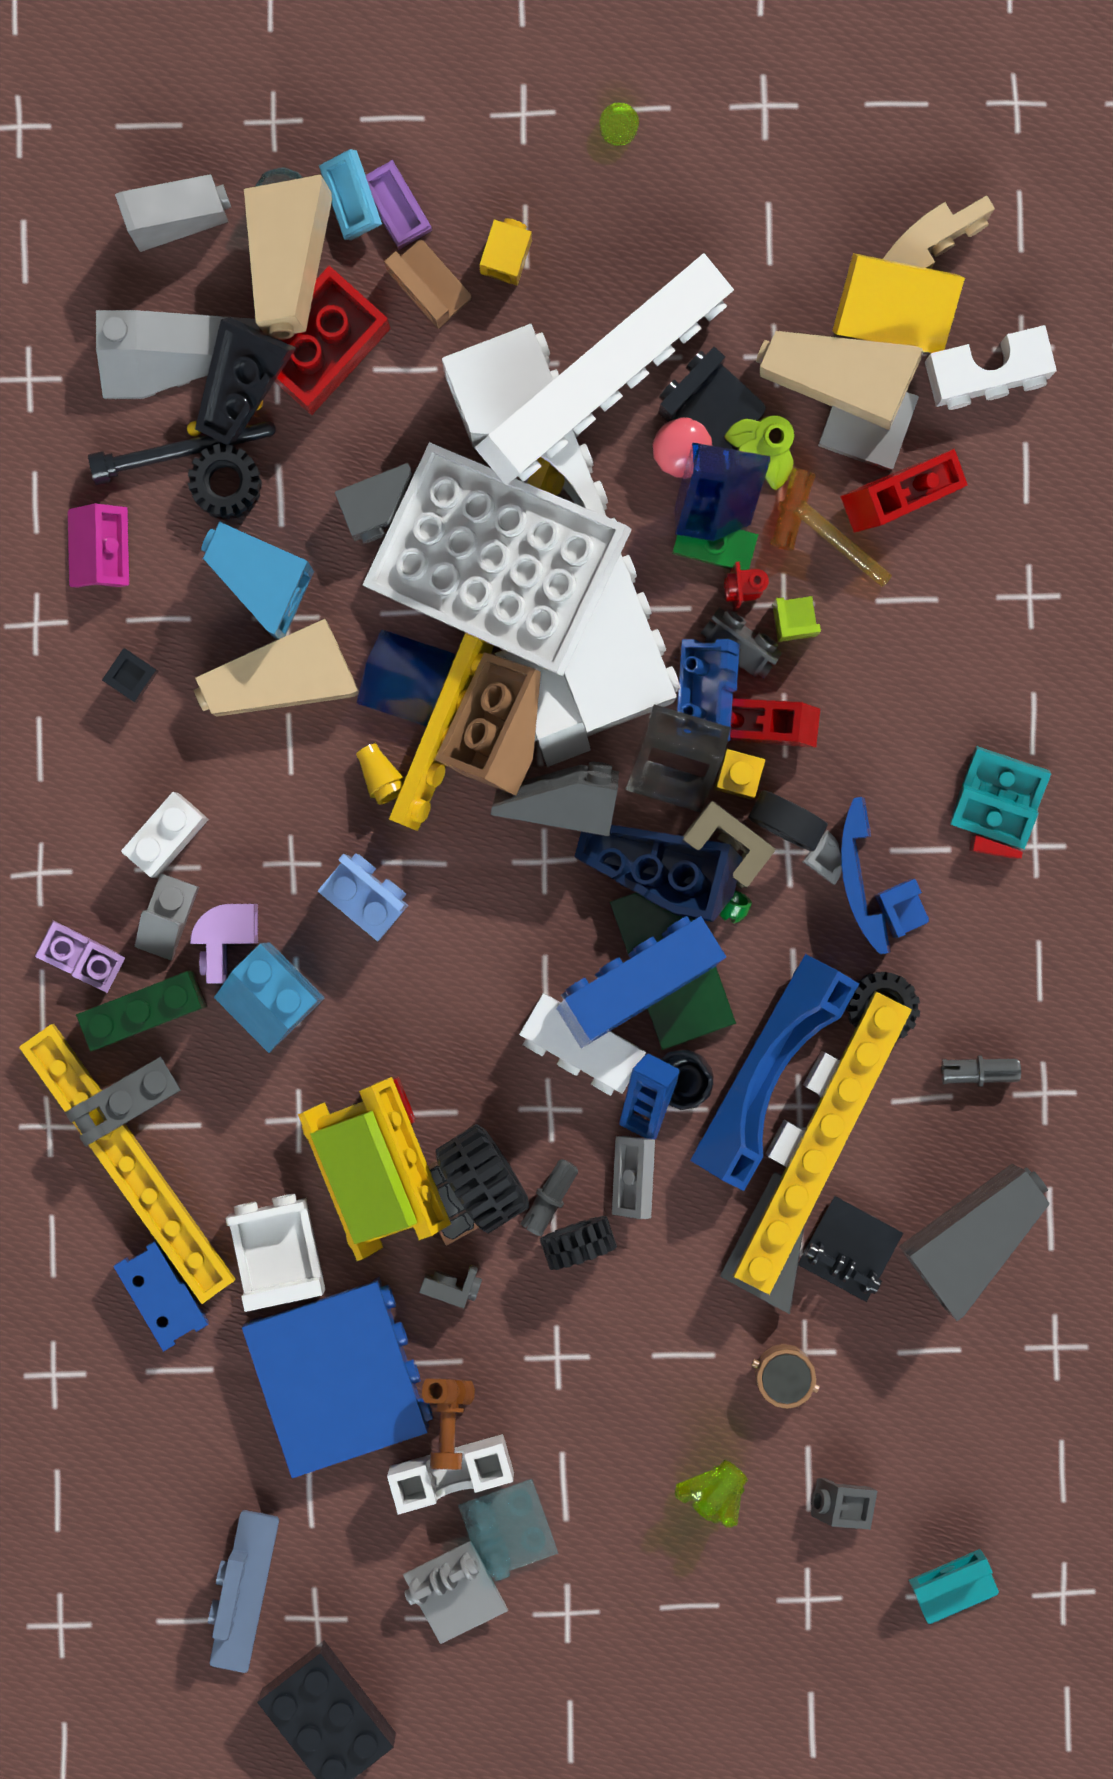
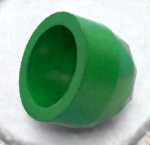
M735 890L734 896L719 915L724 921L732 918L731 922L736 924L743 921L747 916L752 902L745 894Z

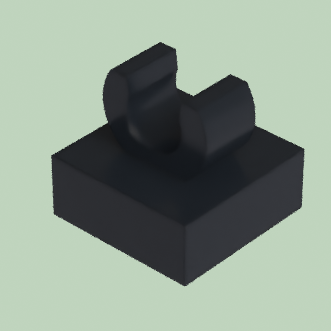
M123 648L102 681L137 704L159 671Z

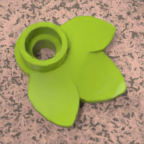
M772 415L762 419L760 422L743 419L730 427L724 438L731 445L739 448L733 461L732 472L734 480L749 481L764 475L772 489L777 490L783 486L788 480L794 464L789 450L794 441V429L791 423L784 417ZM774 428H778L782 434L781 439L776 443H772L769 439V433Z

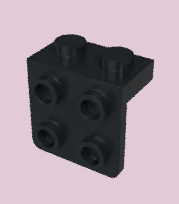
M715 346L707 354L701 350L686 366L690 373L680 383L674 379L659 396L663 402L660 404L658 414L667 422L678 418H692L704 425L712 438V456L709 460L712 463L720 462L734 447L724 438L726 432L733 424L743 419L758 421L766 410L765 404L723 366L726 357Z

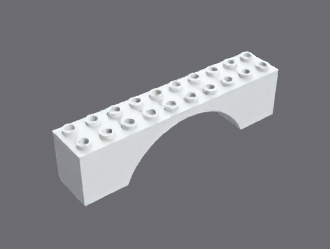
M532 324L442 358L444 375L472 447H476L491 432L559 376L557 369L549 370L547 364H550L548 357L550 351L542 332L535 334ZM572 429L564 436L569 442L552 458L546 452L541 457L565 477L563 489L575 504L606 516L604 510L607 509L608 499L600 480L593 483L590 474L593 473L592 466L594 464L586 444H578L576 437L579 435ZM620 554L564 672L565 679L583 720L587 737L673 704L677 698L676 692L680 689L674 668L672 666L666 668L661 656L664 655L666 648L658 629L651 631L647 620L650 619L649 615L652 613L644 592L637 594L633 583L636 582L637 574L629 555L622 557Z

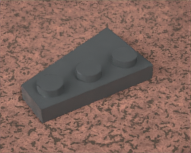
M774 1172L720 1277L790 1314L804 1227L770 1295L733 1276L782 1177L781 1174Z

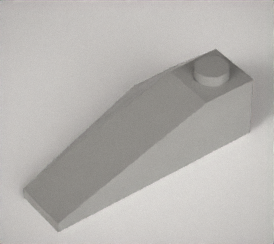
M96 310V352L103 398L144 399L156 395L157 392L174 386L180 387L189 384L192 380L207 376L220 321L227 317L139 310ZM231 317L260 331L259 326L256 324V319Z

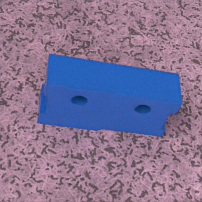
M682 639L679 676L680 689L678 690L675 737L686 741H699L700 737L730 741L733 692L737 691L740 643L730 639H716V643H702L695 639Z
M155 1240L146 1246V1251L130 1260L126 1257L113 1267L164 1352L176 1344V1339L193 1329L196 1332L207 1326L209 1321L204 1312H202L195 1297H192L188 1291L187 1283L180 1281L160 1245ZM137 1275L142 1276L144 1283L137 1284L134 1277ZM161 1316L166 1317L168 1324H160L158 1318Z

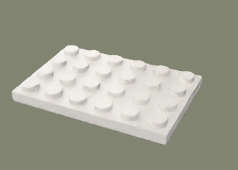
M429 442L364 580L363 586L563 676L632 529L625 524L518 479H514L508 485H505L492 468Z

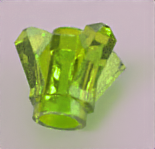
M723 1460L720 1465L714 1466L710 1471L676 1484L675 1496L683 1503L691 1500L695 1501L692 1507L699 1515L708 1521L722 1523L724 1527L730 1528L738 1524L741 1495L745 1491L743 1486L748 1482V1479L738 1467L727 1460Z

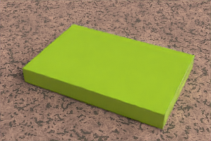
M373 1111L322 1128L310 1134L354 1244L396 1232L417 1223Z

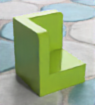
M812 596L784 600V597L776 598L772 603L778 642L816 637L821 632L820 624H816Z

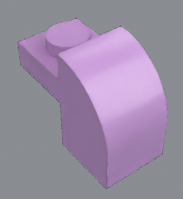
M258 904L219 905L204 913L195 924L190 944H206V951L200 952L199 961L200 974L206 975V983H224L226 981L227 944L258 943Z

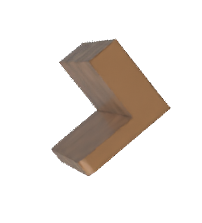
M423 240L417 241L402 256L395 251L384 261L386 271L438 329L472 299L468 290Z

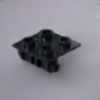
M834 1195L798 1265L867 1302L871 1293L875 1294L878 1291L882 1282L879 1278L904 1233Z

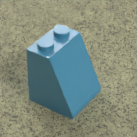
M219 522L216 530L210 529L203 541L201 551L206 552L203 559L275 640L285 637L314 574V570L308 561Z
M260 943L230 973L214 997L268 1053L325 999L271 943Z

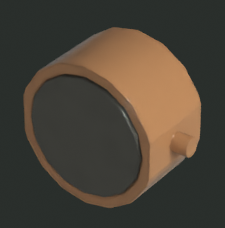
M787 1344L772 1346L761 1354L759 1360L753 1359L751 1366L755 1368V1378L759 1391L765 1400L776 1407L786 1409L798 1407L811 1397L812 1392L817 1393L820 1386L816 1385L814 1366L805 1352L796 1346Z

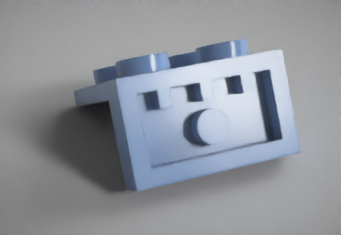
M355 853L351 858L349 855L342 854L338 859L341 862L340 865L320 887L318 892L376 941H379L409 906L402 900L406 893L389 879H385L383 883L372 875L376 868L361 855Z

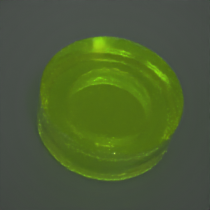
M613 103L602 112L600 132L603 138L610 144L618 146L628 144L635 138L638 132L639 118L636 111L630 105Z

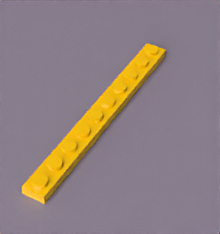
M540 456L537 461L541 467L529 477L527 484L553 495H558L564 486L565 477ZM465 632L389 820L418 831L421 823L427 819L431 808L430 801L435 788L441 784L445 776V765L435 760L436 755L484 652L491 654L494 645Z

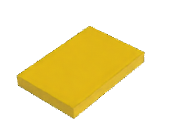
M853 253L832 332L837 335L867 341L917 346L922 348L924 352L929 353L945 350L965 278L957 274Z

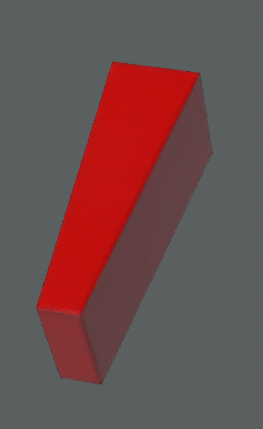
M977 835L971 837L969 851L1022 859L1023 851Z

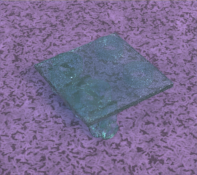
M533 1479L458 1505L469 1538L489 1575L494 1577L496 1581L510 1576L509 1571L558 1554Z

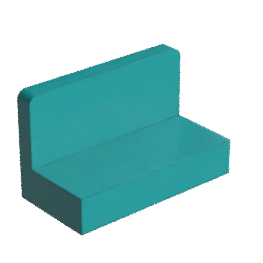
M981 1549L909 1579V1583L928 1624L937 1622L990 1599L999 1593L992 1577V1569Z

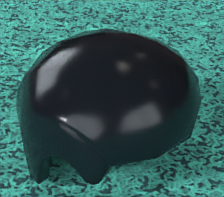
M690 1050L669 1052L661 1059L679 1069L677 1083L669 1106L679 1110L699 1107L709 1098L713 1089L714 1076L711 1066L702 1055Z

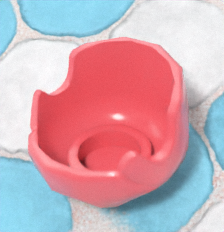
M678 418L665 423L657 431L652 443L653 457L660 469L676 478H687L696 475L705 469L712 456L711 436L704 425L692 418Z

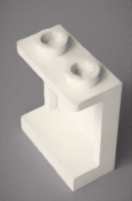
M295 1194L283 1195L272 1198L273 1205L258 1208L257 1202L245 1203L234 1206V1213L229 1214L225 1218L227 1226H230L244 1290V1294L241 1297L245 1312L322 1296L326 1289L306 1198L296 1200Z

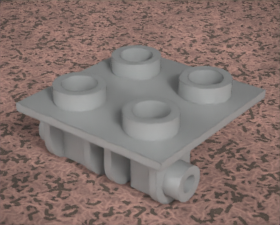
M471 1540L403 1574L409 1586V1589L405 1590L406 1600L410 1605L416 1603L420 1606L440 1644L508 1611L504 1600Z

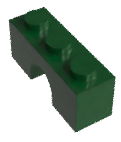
M194 970L91 1008L76 1014L91 1052L208 1006Z

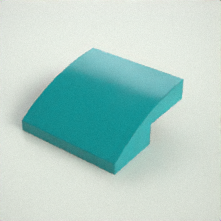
M976 746L955 804L950 825L1025 850L1039 814L1037 809L1051 776L1050 770Z

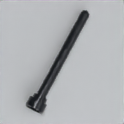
M270 421L248 425L244 428L237 441L229 445L271 437L275 434L276 427ZM205 435L115 457L112 453L105 455L104 451L88 454V460L95 485L112 482L111 478L117 477L118 472L198 454L206 448L209 451L214 449L213 445L220 444L221 447H226V444Z

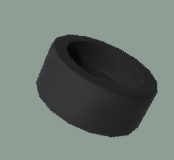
M765 790L761 791L748 816L752 822L809 851H815L828 826V823L815 814Z

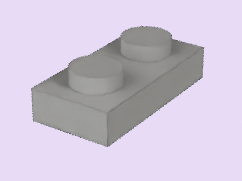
M616 1136L612 1215L637 1219L651 1218L655 1139Z

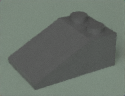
M593 761L589 762V766L580 764L524 780L516 796L497 789L491 815L609 836L618 791L619 771L612 770V766L607 763Z

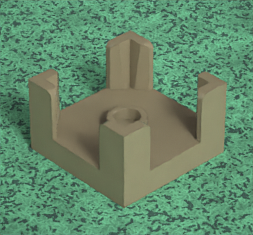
M711 801L684 834L682 840L696 850H700L713 832L717 831L720 834L717 838L720 842L731 844L736 851L740 849L744 852L741 856L743 858L742 862L733 872V878L737 880L736 886L740 889L743 887L747 888L776 849Z

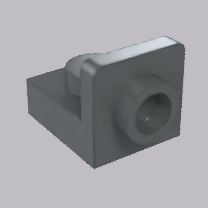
M473 1265L469 1267L463 1286L456 1284V1277L441 1271H435L434 1276L425 1274L419 1293L464 1309L467 1299L475 1302L482 1279L475 1277L478 1267Z
M818 1478L811 1498V1516L832 1527L871 1530L878 1491L868 1486L836 1484L826 1478Z

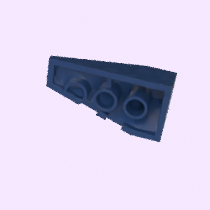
M611 825L609 836L581 831L574 856L582 863L676 916H688V918L693 919L702 916L703 920L714 922L734 896L737 880L733 878V872L743 860L731 844L707 840L700 850H696L682 840L684 836Z

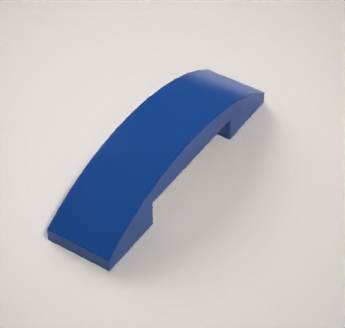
M857 797L853 799L849 808L842 836L841 860L843 881L851 910L863 934L879 954L891 952L885 915L869 916L856 839L871 837L865 798Z

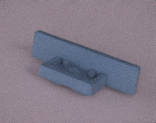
M243 1510L240 1514L233 1550L228 1562L221 1560L217 1574L216 1585L223 1586L220 1600L213 1599L208 1618V1624L214 1625L212 1635L214 1643L210 1658V1665L212 1667L246 1673L249 1669L279 1525V1518L277 1516Z

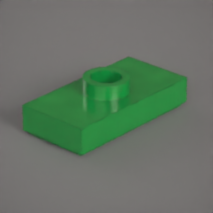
M683 514L672 554L727 569H732L735 562L740 561V570H749L759 534Z

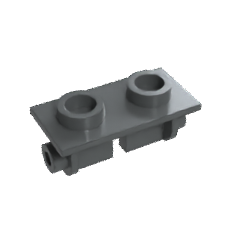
M719 607L711 618L717 624L715 625L709 621L701 632L706 637L705 642L716 643V639H730L740 643L741 651L739 653L738 665L752 676L756 677L759 675L764 679L773 667L767 661L775 665L782 655V652L777 649L778 644L768 635L761 632L757 635L745 626L746 621L736 612L729 609L725 612Z

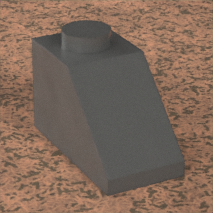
M408 463L335 491L354 541L362 539L363 543H369L385 536L384 530L390 527L413 477Z

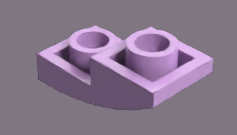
M53 920L35 954V957L70 973L73 977L108 993L125 959L124 956Z

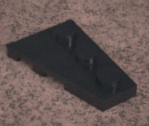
M231 317L221 319L195 430L226 445L236 442L296 348Z

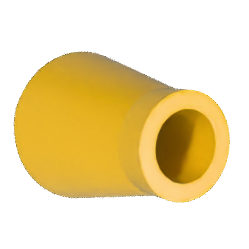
M376 743L359 750L356 756L360 761L370 798H375L379 805L396 799L399 796L405 778L380 751Z

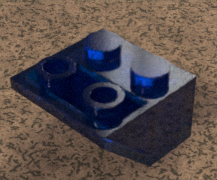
M692 443L675 503V535L715 541L751 525L769 467L770 456Z

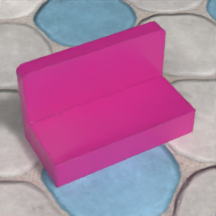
M95 503L68 510L70 587L79 588L90 585L123 587L129 585L127 507Z

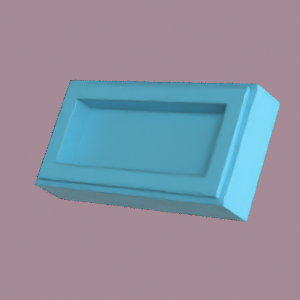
M349 149L319 165L322 177L331 190L332 206L344 240H353L382 225L357 150Z

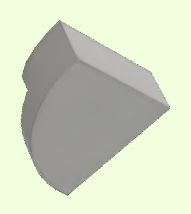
M826 830L815 851H810L802 862L833 885L837 883L842 871L841 851L835 837Z

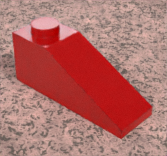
M952 449L870 482L840 497L855 533L882 526L964 488L968 484L956 451Z
M733 698L730 740L816 748L820 708L804 702Z

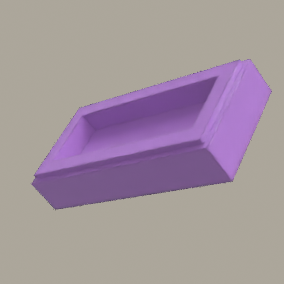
M393 160L365 175L380 219L398 250L432 231L430 223Z

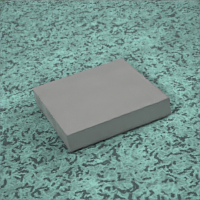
M906 392L890 430L832 406L818 446L892 472L919 396Z

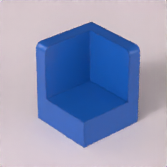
M909 879L875 895L880 909L885 915V920L893 938L906 935V932L929 922V918L918 896L922 892L916 879Z

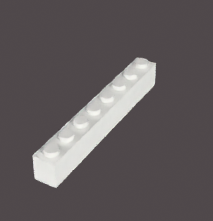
M703 253L491 432L475 449L505 485H508L517 476L524 482L541 467L537 461L541 455L546 452L552 458L569 443L564 437L569 431L573 429L577 435L580 434L596 420L592 412L600 406L604 412L623 397L618 389L625 383L632 389L649 374L645 368L647 364L653 360L659 366L676 351L671 345L675 340L679 338L684 344L702 329L697 322L703 316L710 322L727 307L723 299L734 289L705 253Z

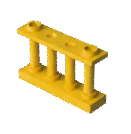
M392 1077L360 1090L363 1102L329 1114L324 1102L298 1114L303 1133L310 1143L345 1230L348 1245L353 1250L357 1261L382 1249L383 1245L380 1238L413 1227L418 1239L421 1240L433 1236L451 1225ZM373 1111L417 1223L408 1228L354 1244L310 1134L322 1128Z

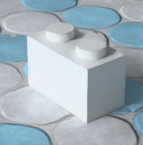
M172 792L121 852L148 876L158 878L160 873H163L209 819L181 794Z

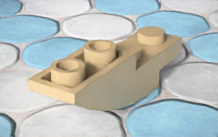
M987 195L954 215L946 202H944L911 226L892 246L883 259L932 269L935 261L930 253L938 257L950 250L955 245L953 240L966 233L968 237H972L989 225L987 220L995 208Z

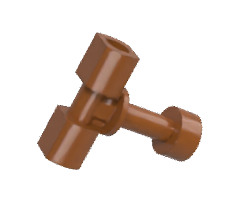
M425 1379L423 1383L422 1397L424 1402L437 1404V1408H432V1412H440L439 1452H431L430 1469L462 1470V1453H455L456 1412L464 1413V1408H459V1405L472 1404L475 1396L472 1381Z

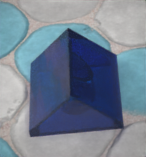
M381 629L366 662L357 704L427 727L456 654Z

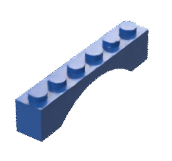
M804 955L782 997L775 1005L774 1011L762 1033L756 1039L755 1045L743 1067L737 1073L736 1079L724 1101L718 1107L716 1115L704 1137L698 1143L697 1149L690 1161L722 1181L743 1191L746 1189L763 1158L765 1115L771 1094L781 1073L807 1040L827 1025L841 1018L859 983L811 956Z

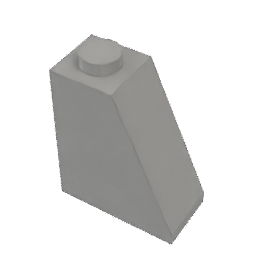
M211 174L122 191L115 194L127 231L140 252L227 223L228 219L225 209L231 208L224 185L216 186Z

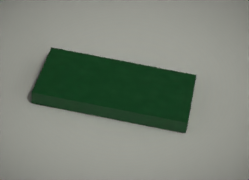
M637 893L609 902L628 954L633 951V948L653 936L657 942L664 939L661 934L667 931L669 926L684 918L674 915ZM716 967L647 1008L662 1050L736 1024Z

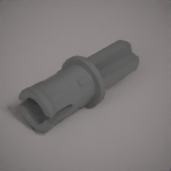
M978 1055L977 1059H942V1083H977L978 1087H983V1083L1018 1082L1021 1078V1064L1018 1059H983L982 1055Z
M563 1159L559 1160L543 1188H537V1197L520 1223L523 1227H527L526 1230L542 1237L558 1207L562 1208L564 1206L562 1199L578 1174V1169L574 1164Z

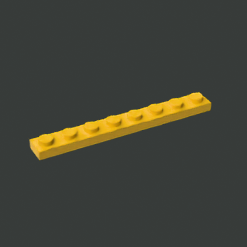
M874 991L733 1273L735 1278L770 1295L912 1009Z
M55 1024L49 1025L19 1047L65 1112L102 1091ZM97 1109L88 1113L96 1126L104 1122ZM75 1121L72 1122V1123L75 1125V1127L77 1128V1130L80 1132V1130H79L78 1126L76 1125ZM126 1124L89 1145L201 1304L235 1281V1277Z

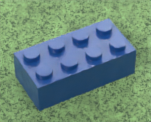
M688 916L680 919L661 934L664 939L659 942L655 940L654 936L633 948V951L628 954L630 959L623 963L621 958L618 957L600 968V971L595 974L597 979L589 983L586 978H583L565 989L566 992L561 994L563 1001L556 1009L581 1049L710 971L726 958L725 953L702 916L692 922Z

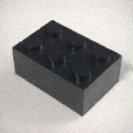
M325 1640L261 1690L257 1703L316 1779H354L394 1748L396 1732Z

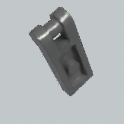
M159 1057L89 1099L72 1107L65 1114L70 1123L75 1121L82 1133L79 1138L86 1147L181 1090L164 1061ZM95 1109L98 1110L104 1120L103 1123L97 1126L88 1114Z

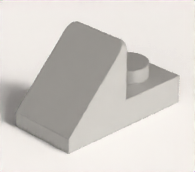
M160 873L148 909L143 910L141 913L135 947L172 961L199 887Z

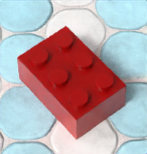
M329 265L316 279L306 332L294 333L291 338L280 340L296 349L275 380V383L309 414L313 415L390 331L388 318Z

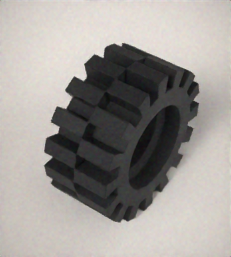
M220 444L213 445L214 449L212 450L204 449L201 451L202 456L199 459L194 458L192 461L194 466L188 472V477L190 478L188 487L193 499L204 512L206 511L215 518L219 516L223 519H230L231 516H236L237 518L243 516L242 512L245 510L250 511L254 507L252 505L255 500L258 501L260 497L259 488H262V481L256 464L242 449L238 450L233 445L221 447ZM224 467L234 469L240 477V485L237 491L227 497L216 495L210 487V479L213 473Z
M877 972L867 974L863 979L857 981L859 986L846 1007V1011L849 1014L848 1020L855 1029L874 991L878 993L888 992L895 997L898 1003L912 1009L898 1039H903L908 1035L907 1033L910 1029H914L916 1018L920 1016V1010H918L920 1000L914 992L916 990L913 985L909 984L905 978L894 973Z
M607 1216L583 1220L576 1224L568 1225L565 1228L557 1229L555 1232L548 1233L540 1238L550 1270L568 1268L574 1264L578 1265L584 1263V1261L593 1260L597 1256L605 1255L617 1248Z

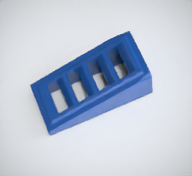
M651 1054L643 1056L632 1069L619 1125L643 1138L656 1139L677 1083L679 1069ZM634 1111L646 1116L650 1121L638 1116Z

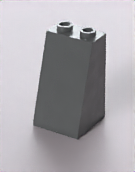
M1014 1164L1009 1165L899 1246L942 1307L956 1321L965 1316L1050 1204L1044 1196V1193L1048 1191L1047 1186L1035 1171L1031 1172L1027 1167L1022 1169Z

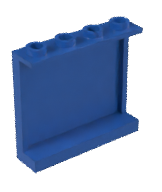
M380 1277L374 1278L371 1283L264 1319L258 1317L246 1321L242 1326L291 1478L428 1433V1421L433 1420L430 1404L425 1403L423 1398L419 1396L416 1383L421 1382L420 1374L415 1360H407L403 1346L408 1345L407 1335L402 1322L395 1323L391 1308L396 1307L395 1299L389 1284L383 1286Z

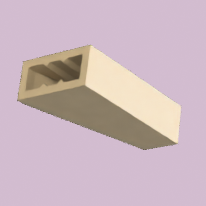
M321 175L244 189L256 324L263 333L278 340L291 338L294 333L306 332L332 203L331 190Z
M775 331L771 342L764 340L756 362L761 364L760 377L890 430L921 361L923 349L912 345Z
M326 619L195 677L199 688L194 689L195 696L202 710L210 709L211 714L216 717L351 698L360 694Z

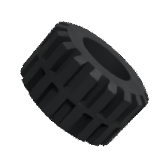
M478 1124L471 1126L436 1149V1160L447 1182L468 1215L484 1232L491 1233L529 1208L528 1196L511 1166L488 1132Z

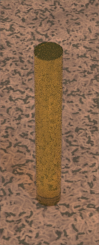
M802 501L797 506L794 514L881 587L888 583L892 575L805 501Z

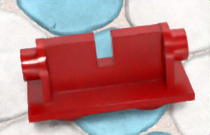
M740 561L735 562L730 573H727V578H724L726 602L733 601V611H737L744 601H754L761 597L769 584L768 575L760 569L740 570Z

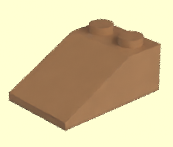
M484 652L435 760L466 777L516 796L533 760L541 672Z

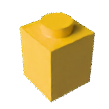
M505 218L504 222L494 219L480 261V274L518 286L532 243V231L526 230L527 226L514 219Z
M729 749L725 750L714 790L750 800L754 799L765 759Z

